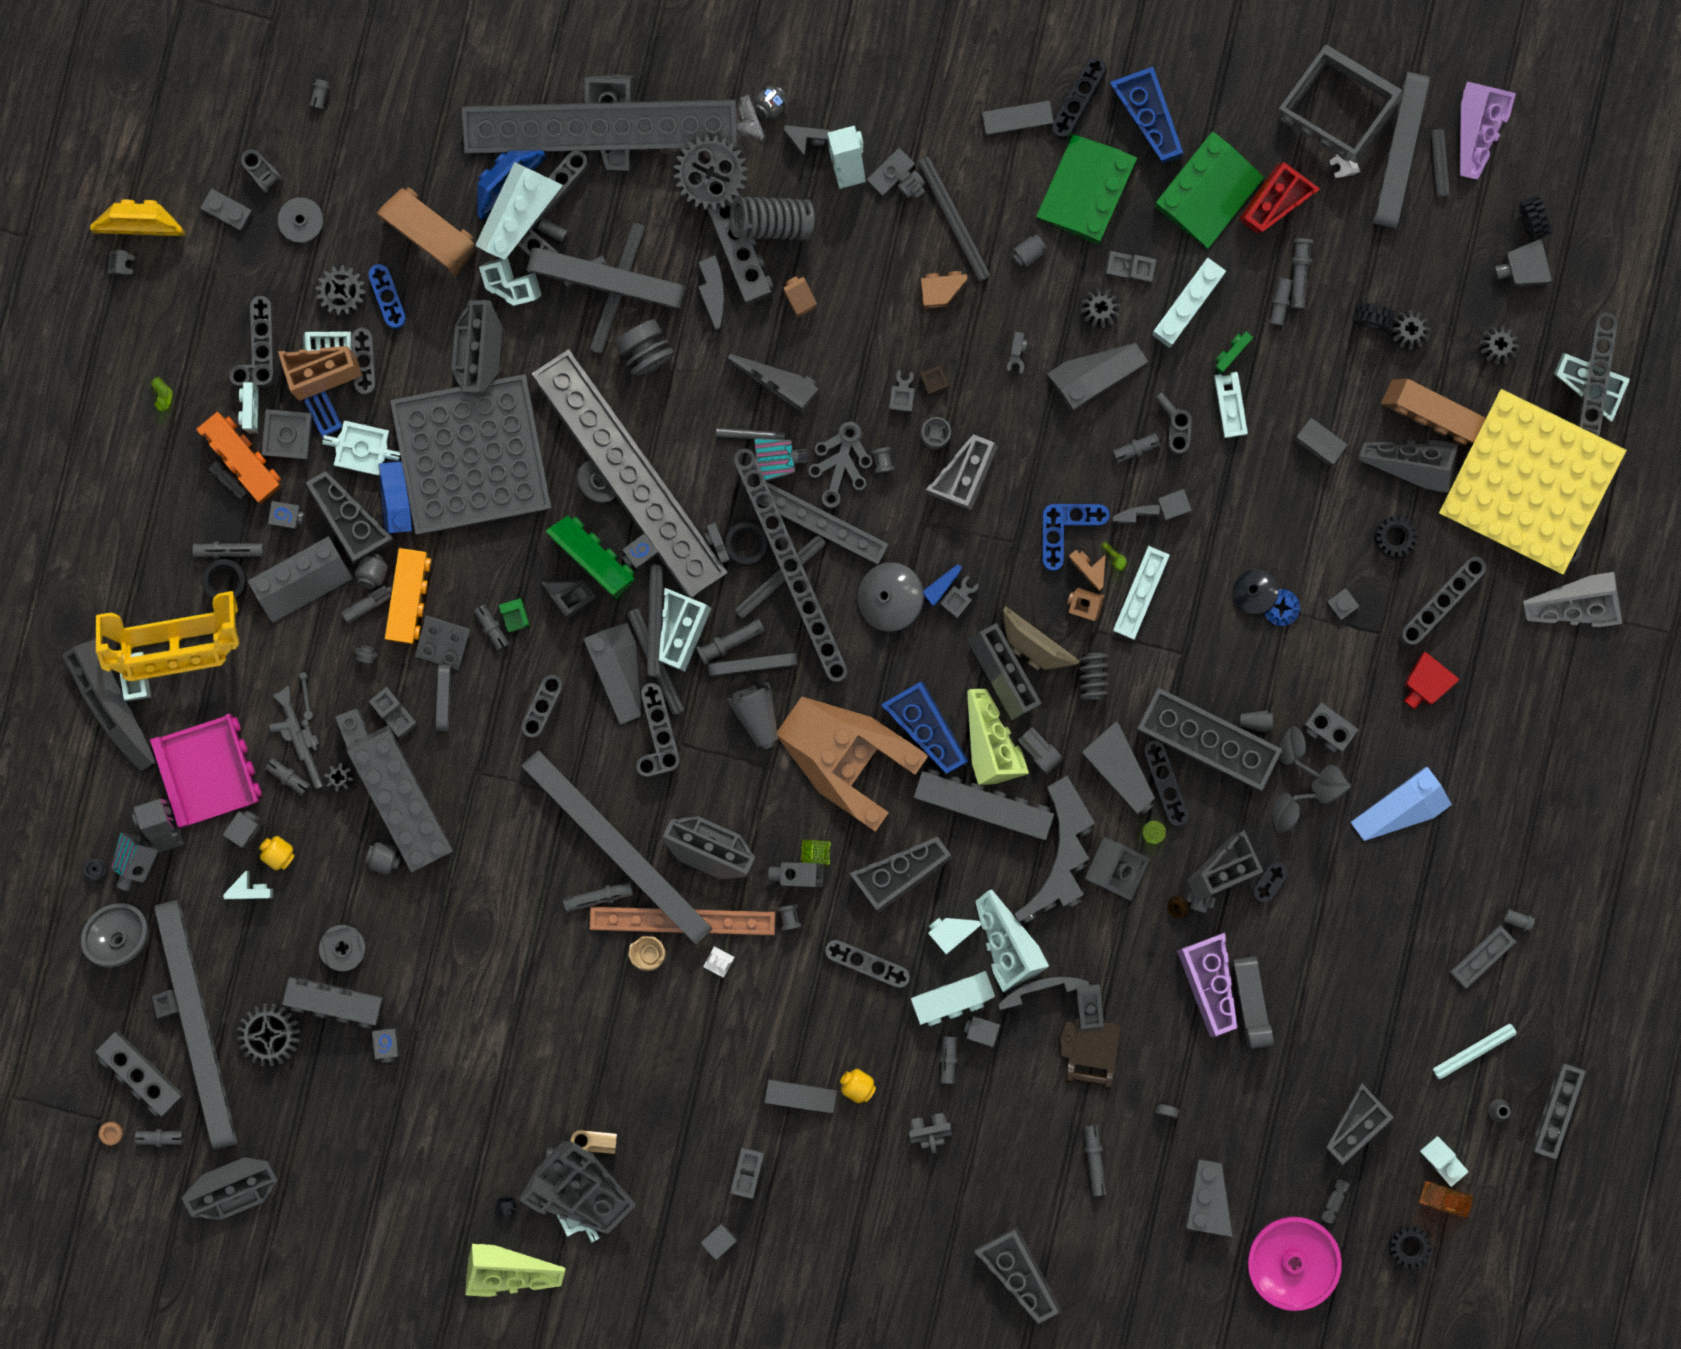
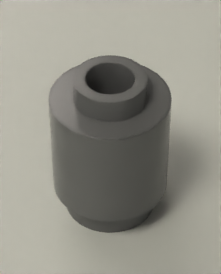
M1036 234L1033 237L1029 236L1013 249L1015 254L1012 257L1020 267L1022 265L1028 267L1044 255L1047 247Z

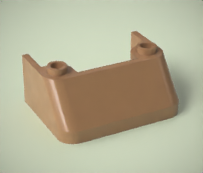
M409 187L406 190L401 188L379 209L377 215L382 223L385 225L389 223L444 265L455 278L477 250L475 244L471 241L473 236L464 229L461 232L420 202L417 199L419 195Z

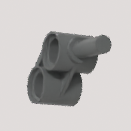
M1161 392L1155 398L1169 414L1168 450L1174 455H1182L1190 445L1192 417L1187 411L1180 410L1179 408L1176 409ZM1175 417H1185L1187 421L1186 426H1177ZM1179 438L1184 441L1185 446L1182 450L1174 448V439Z

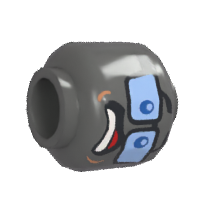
M766 86L754 98L755 113L764 120L776 119L787 107L786 93L780 87Z

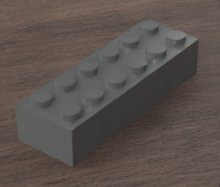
M1156 688L1136 728L1137 731L1257 791L1263 790L1282 751L1281 748L1160 688Z
M389 726L348 745L347 752L410 871L413 872L452 852V845Z

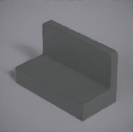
M1313 418L1309 419L1294 439L1330 467L1334 465L1347 446L1344 441Z

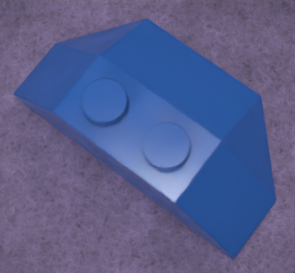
M542 150L502 153L495 160L494 163L496 165L490 171L486 169L479 176L478 179L480 181L477 183L478 217L482 222L489 217L514 162L534 171L547 158Z

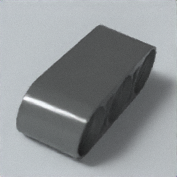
M548 675L542 680L522 723L523 733L530 738L541 736L563 691V682L555 675ZM556 680L559 687L555 692H549L546 689L548 681ZM542 700L547 701L549 704V708L545 713H539L536 708L538 702ZM531 721H536L539 724V730L535 734H530L527 731V725Z

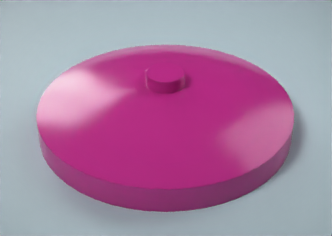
M1294 1216L1271 1222L1257 1234L1249 1250L1248 1271L1254 1287L1266 1301L1281 1309L1292 1311L1306 1310L1320 1304L1333 1292L1341 1274V1255L1336 1241L1323 1226L1307 1218Z

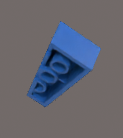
M1150 67L1110 82L1111 87L1162 164L1184 157L1154 68Z
M924 682L917 683L881 704L946 774L969 762Z

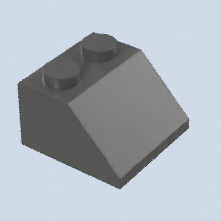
M1104 837L1085 879L1131 901L1150 859Z

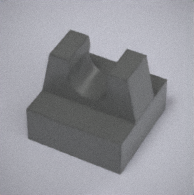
M123 250L110 251L107 274H132L133 270L126 268L125 262L134 261L135 256Z

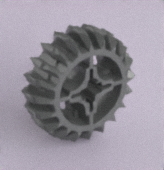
M263 1004V1012L256 1006L254 1007L256 1015L248 1011L246 1014L250 1020L241 1019V1023L246 1025V1027H238V1031L244 1032V1036L237 1037V1040H245V1044L239 1048L241 1050L249 1049L245 1053V1057L254 1054L252 1058L253 1063H256L261 1058V1066H265L267 1059L269 1060V1065L274 1066L275 1058L279 1064H282L284 1062L282 1055L287 1059L291 1058L288 1049L291 1051L297 1050L291 1044L292 1042H300L299 1038H293V1034L300 1033V1029H292V1026L297 1025L298 1022L297 1020L289 1022L293 1014L288 1013L284 1016L283 1014L286 1010L284 1007H281L279 1012H276L277 1004L272 1005L271 1011H269L268 1004ZM270 1016L278 1018L286 1029L278 1030L274 1028ZM263 1017L264 1022H262L261 1031L251 1034L254 1023ZM267 1028L271 1029L270 1032L280 1033V1035L271 1037L270 1041H267V1038L258 1037V1035L266 1033ZM287 1036L283 1048L274 1053L276 1040L279 1037ZM252 1041H262L265 1049H267V1054L257 1050Z

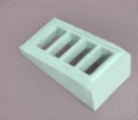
M305 332L303 334V349L314 351L311 350V339H315V350H320L321 348L320 339H324L325 348H329L330 338H334V347H339V338H343V346H348L351 349V332Z

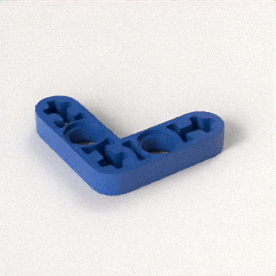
M1100 504L1048 505L1043 511L1042 561L1044 567L1049 571H1057L1063 565L1064 526L1104 525L1110 516L1107 507ZM1085 508L1090 509L1089 513H1096L1097 509H1101V513H1105L1106 516L1102 517L1100 522L1097 521V517H1089L1090 522H1085L1087 516ZM1051 509H1055V512L1060 514V517L1055 519V525L1060 524V529L1057 527L1046 528V524L1051 525V517H1047V513H1050ZM1071 510H1081L1083 514L1082 519L1077 522L1071 520L1069 515ZM1051 531L1057 532L1060 536V540L1056 544H1050L1047 541V534ZM1046 547H1060V551L1055 550V558L1059 559L1055 567H1051V563L1046 561L1051 557V550L1046 551Z

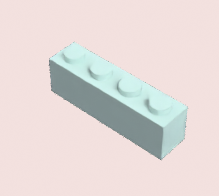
M1207 258L1155 328L1152 336L1171 348L1221 280L1226 270Z

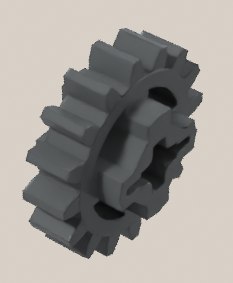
M344 265L341 266L340 271H337L335 266L332 267V273L325 270L326 278H319L318 280L322 285L316 287V290L321 292V294L316 296L317 299L324 300L321 306L323 308L329 306L328 312L330 314L336 310L338 316H341L342 311L350 315L351 308L357 311L358 307L356 304L364 303L360 296L366 295V291L361 290L365 286V282H358L361 275L359 273L353 275V268H350L347 272ZM345 276L348 278H346L345 280H337L335 277ZM328 283H330L331 289L330 292L326 295V288ZM335 283L341 288H344L347 298H345L344 295L338 293ZM354 286H356V294L355 297L352 298V289L354 288ZM342 301L346 302V305H335L333 303Z

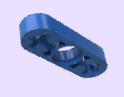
M381 264L374 265L369 270V279L385 322L389 327L399 329L404 326L406 315L387 267ZM377 270L386 273L383 275V280L385 284L390 282V286H383L377 290V286H381L378 278L374 279L373 277L376 275ZM386 290L392 291L394 294L393 300L389 303L381 300V294ZM398 303V307H394L397 315L402 317L398 319L399 323L395 324L394 321H389L392 318L390 309L385 311V308L393 307Z

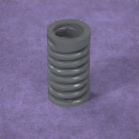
M737 196L731 205L730 227L733 236L736 238L747 236L748 238L755 237L757 239L763 237L765 239L780 238L785 240L787 238L793 240L796 238L798 240H808L814 228V208L808 199L743 198Z

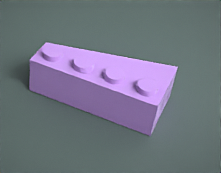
M1225 933L1177 950L1210 1037L1218 1036L1237 1028L1234 1000L1231 992V976H1229L1228 969L1229 961L1228 953H1226Z

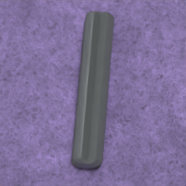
M1436 129L1431 132L1437 197H1446L1450 192L1445 134L1443 129Z

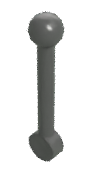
M301 672L299 679L302 682L306 710L304 718L310 720L313 718V713L310 711L306 684L308 675L305 672Z

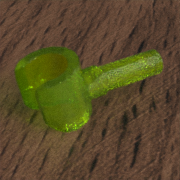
M1104 541L1101 545L1115 558L1112 565L1122 571L1127 564L1126 558L1114 551Z

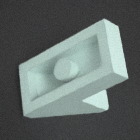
M245 871L226 891L224 899L273 898V889H267V884H254L253 889H250V872Z
M1438 1136L1420 1150L1450 1187L1468 1173V1170L1456 1158L1455 1153Z

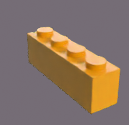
M399 548L385 635L387 641L415 644V639L419 640L421 626H417L418 618L423 617L424 603H421L422 594L426 595L428 581L424 579L426 571L429 572L431 567V558H428L427 552Z

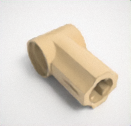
M578 1130L571 1136V1142H574L575 1137L579 1134L587 1136L588 1142L582 1148L588 1152L615 1154L617 1136L615 1133Z

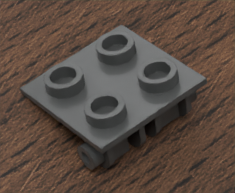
M426 615L415 657L440 665H451L452 669L459 670L466 642L470 637L471 631L466 627Z

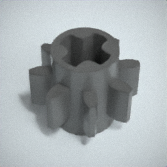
M915 170L911 174L909 171H905L898 177L901 183L897 187L908 199L912 195L914 198H918L925 192L922 188L925 181Z
M342 763L339 764L338 769L329 766L331 773L324 775L330 779L327 787L335 785L336 792H339L342 786L348 790V781H354L348 775L352 769L343 770ZM339 771H341V775L345 776V779L340 780L339 784H337L338 782L334 779V775H338Z
M1189 891L1187 901L1191 902L1190 909L1207 913L1208 908H1214L1216 898L1209 896L1196 901L1193 892Z

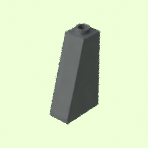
M1114 722L1084 749L1081 754L1135 814H1138L1140 811L1145 814L1154 806L1151 802L1155 797L1120 725Z

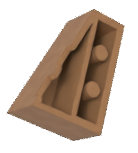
M348 346L320 348V350L314 351L303 349L299 350V352L288 353L278 351L290 392L299 401L362 376L357 357Z

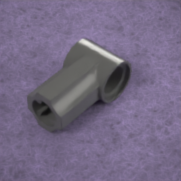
M1033 727L1018 739L1045 774H1048L1063 760L1060 753L1051 744H1048Z

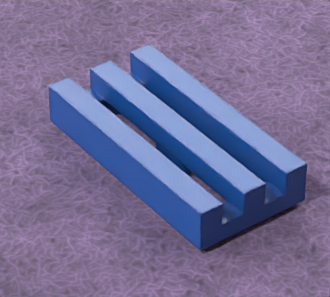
M326 391L320 393L336 423L335 426H332L317 394L304 399L309 412L313 414L312 418L322 438H324V435L327 436L343 428ZM311 397L314 398L315 403L328 427V429L325 431L309 400V398Z

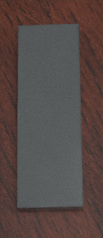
M1050 101L982 112L986 136L1053 124Z
M1499 925L1450 971L1451 975L1467 989L1511 948L1516 941Z

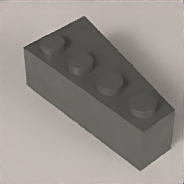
M326 471L306 482L307 490L353 565L364 556L371 555V553L393 542V537Z
M289 977L282 1005L290 1006V1010L296 1012L312 1011L314 1016L326 1018L327 1015L335 1016V1020L339 1022L349 1023V1020L358 1021V1026L371 1029L372 1025H378L384 998L297 977Z
M1018 1227L975 1249L974 1252L996 1274L1004 1283V1286L1012 1292L1038 1324L1060 1312L1061 1308Z

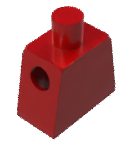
M1423 652L1404 684L1405 687L1412 691L1404 702L1414 710L1422 700L1431 705L1456 684L1459 678L1428 653Z

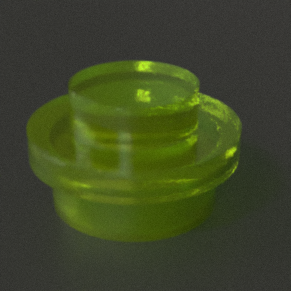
M1150 821L1144 826L1143 837L1147 842L1157 844L1165 838L1166 830L1162 823Z

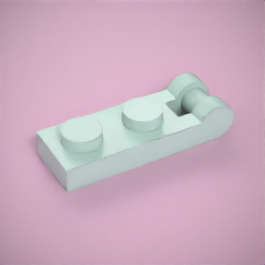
M1231 372L1227 376H1222L1221 374L1214 375L1224 438L1247 435L1238 373ZM1224 385H1232V390L1224 391Z

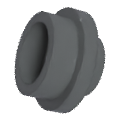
M361 645L360 648L355 649L356 659L365 663H373L374 658L378 656V653L374 652V648L371 646Z

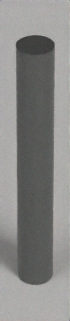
M716 428V437L785 440V433Z

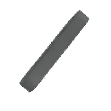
M782 654L708 664L709 676H719L798 665L797 654Z
M833 940L826 946L825 952L829 959L892 986L904 987L910 980L909 972L905 968L844 942ZM839 944V949L846 952L847 947L850 948L851 951L847 955L846 962L841 961L844 957L842 955L831 956L832 952L829 950V947ZM853 953L862 954L864 961L860 966H854L850 962V957ZM877 961L885 965V971L881 975H875L871 969L873 963ZM889 965L894 967L892 969L894 973H899L900 970L904 972L905 982L900 981L897 984L895 983L896 979L890 975L889 980L884 979L888 973Z

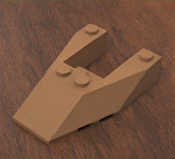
M805 697L799 699L777 731L778 739L816 790L874 832H876L889 812L851 786L875 751L879 750L913 775L917 773L928 757L927 754L872 717Z

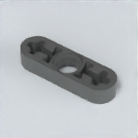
M358 328L352 333V352L356 355L357 360L362 355H367L370 358L369 366L366 368L360 367L361 372L371 371V374L366 375L368 382H372V384L367 387V390L359 386V383L363 382V375L354 379V384L360 394L369 395L376 389L373 336L368 329ZM360 333H364L366 337H369L364 342L365 349L370 348L369 352L364 350L356 352V349H361V343L356 341V338L360 337Z
M439 665L436 731H449L451 665Z

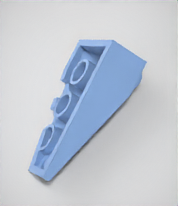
M1425 767L1350 823L1365 841L1433 819L1452 804L1441 784L1429 768Z

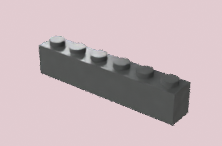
M928 769L927 773L922 771L914 799L1044 841L1046 840L1054 816L1053 813H1050L1051 808L1037 804L1035 808L1028 805L1029 801L1015 797L1013 801L1006 798V793L993 790V793H988L984 791V786L975 783L967 786L962 784V779L949 776L948 780L940 777L941 773L935 770Z

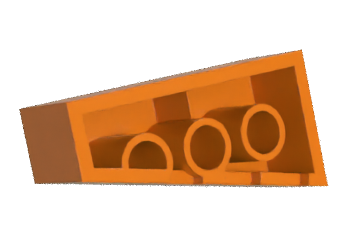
M216 412L196 430L208 440L212 449L223 458L224 463L238 476L237 478L253 497L262 504L282 487L279 483L281 478L274 469L269 471L264 464L267 461L259 451L254 453L249 446L252 443L244 434L239 436L234 430L238 427L229 416L225 419L219 412Z

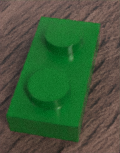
M1245 332L1243 336L1238 333L1230 343L1233 347L1229 352L1223 351L1217 357L1215 362L1218 364L1214 369L1222 374L1253 337L1248 332Z

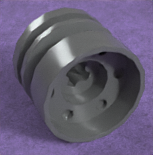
M655 319L636 326L614 342L621 356L633 355L626 363L627 367L637 365L630 371L633 377L658 369L675 354L672 348L663 350L669 344L667 340L656 342V339L663 332Z

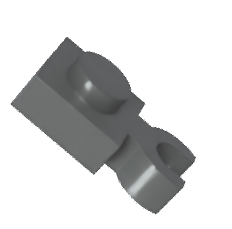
M898 370L896 380L899 383V387L892 386L889 409L912 412L915 389L908 388V385L912 383L914 375L913 372H910L909 379L902 380L900 377L901 371Z
M716 523L708 525V532H705V536L709 546L714 544L721 564L730 561Z
M969 576L962 580L960 590L953 586L940 602V605L956 618L960 616L972 601L967 595L974 593L979 587L978 584L973 588L966 586V582L970 578Z

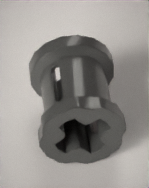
M891 447L871 450V455H874L876 465L875 474L895 470L891 464L889 453Z
M798 904L777 908L778 912L781 913L783 922L782 931L802 927L796 910Z

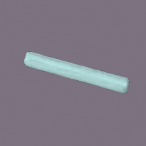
M1508 1024L1436 1066L1433 1069L1438 1079L1444 1078L1517 1034L1516 1030L1511 1024Z

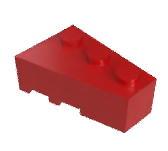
M1285 162L1279 163L1241 215L1239 221L1255 233L1263 232L1320 189Z

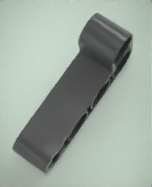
M257 296L250 304L252 365H237L231 369L229 374L231 382L238 388H243V382L254 383L258 388H266L273 385L276 379L274 308L268 298ZM261 303L267 306V308L263 309V316L266 319H261V312L257 309V307H261ZM261 325L268 326V332L264 336L257 334V329ZM261 348H268V356L264 359L258 358V351ZM264 370L269 371L270 376L268 380L264 382L259 381L258 376L260 372ZM245 371L247 374L245 381L237 382V373Z
M648 683L642 688L641 696L656 753L643 756L637 761V771L644 777H652L674 771L680 764V757L663 692L657 684ZM649 688L658 691V694L655 695L656 703L661 701L662 706L656 705L650 709L648 708V704L653 705L651 698L646 697V694L649 693ZM655 710L663 711L664 719L661 722L656 723L652 720L651 715ZM661 732H667L670 735V741L665 745H661L657 741V737ZM668 754H672L676 758V763L672 767H666L663 764V758ZM645 760L652 761L654 765L653 770L649 773H644L641 770V764Z
M1256 956L1234 959L1233 969L1248 1049L1273 1046V1034L1271 1026L1268 1024Z

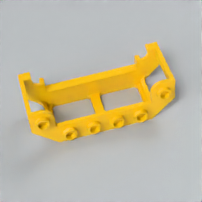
M233 591L217 594L213 598V613L124 628L121 617L114 613L96 615V653L101 668L108 672L112 669L123 674V679L136 681L221 666L225 662L226 655L230 650H235L239 645L235 618L238 607ZM215 633L214 643L180 649V640L183 638ZM102 635L121 644V650L113 651L109 648L108 643L102 644ZM166 641L170 642V651L131 657V650L134 647Z

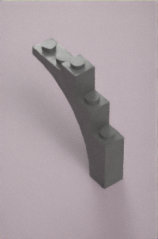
M1068 776L1046 788L1054 804L1058 820L1059 841L1056 859L1050 875L1041 890L1028 904L1014 913L1018 922L1023 920L1024 923H1027L1037 917L1035 912L1043 908L1046 912L1057 905L1055 903L1057 899L1062 906L1068 905L1071 908L1081 902L1079 897L1084 895L1070 870L1074 869L1077 872L1087 866L1085 861L1089 860V857L1077 839L1076 834L1079 833L1082 837L1093 830L1091 826L1095 822Z

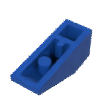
M402 462L378 463L384 530L388 533L412 531L410 506Z

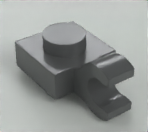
M1014 333L1007 372H1010L1013 364L1019 365V374H1022L1024 371V363L1020 360V353H1025L1027 340L1023 339L1024 333Z

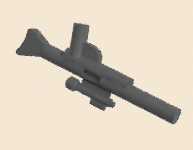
M286 686L281 692L273 696L283 705L282 707L287 719L284 722L270 724L271 733L281 732L285 740L293 742L299 760H304L316 790L323 787V783L309 748L312 747V749L317 750L316 747L319 741L316 735H312L307 719L301 721L302 727H304V730H301L290 703V688Z

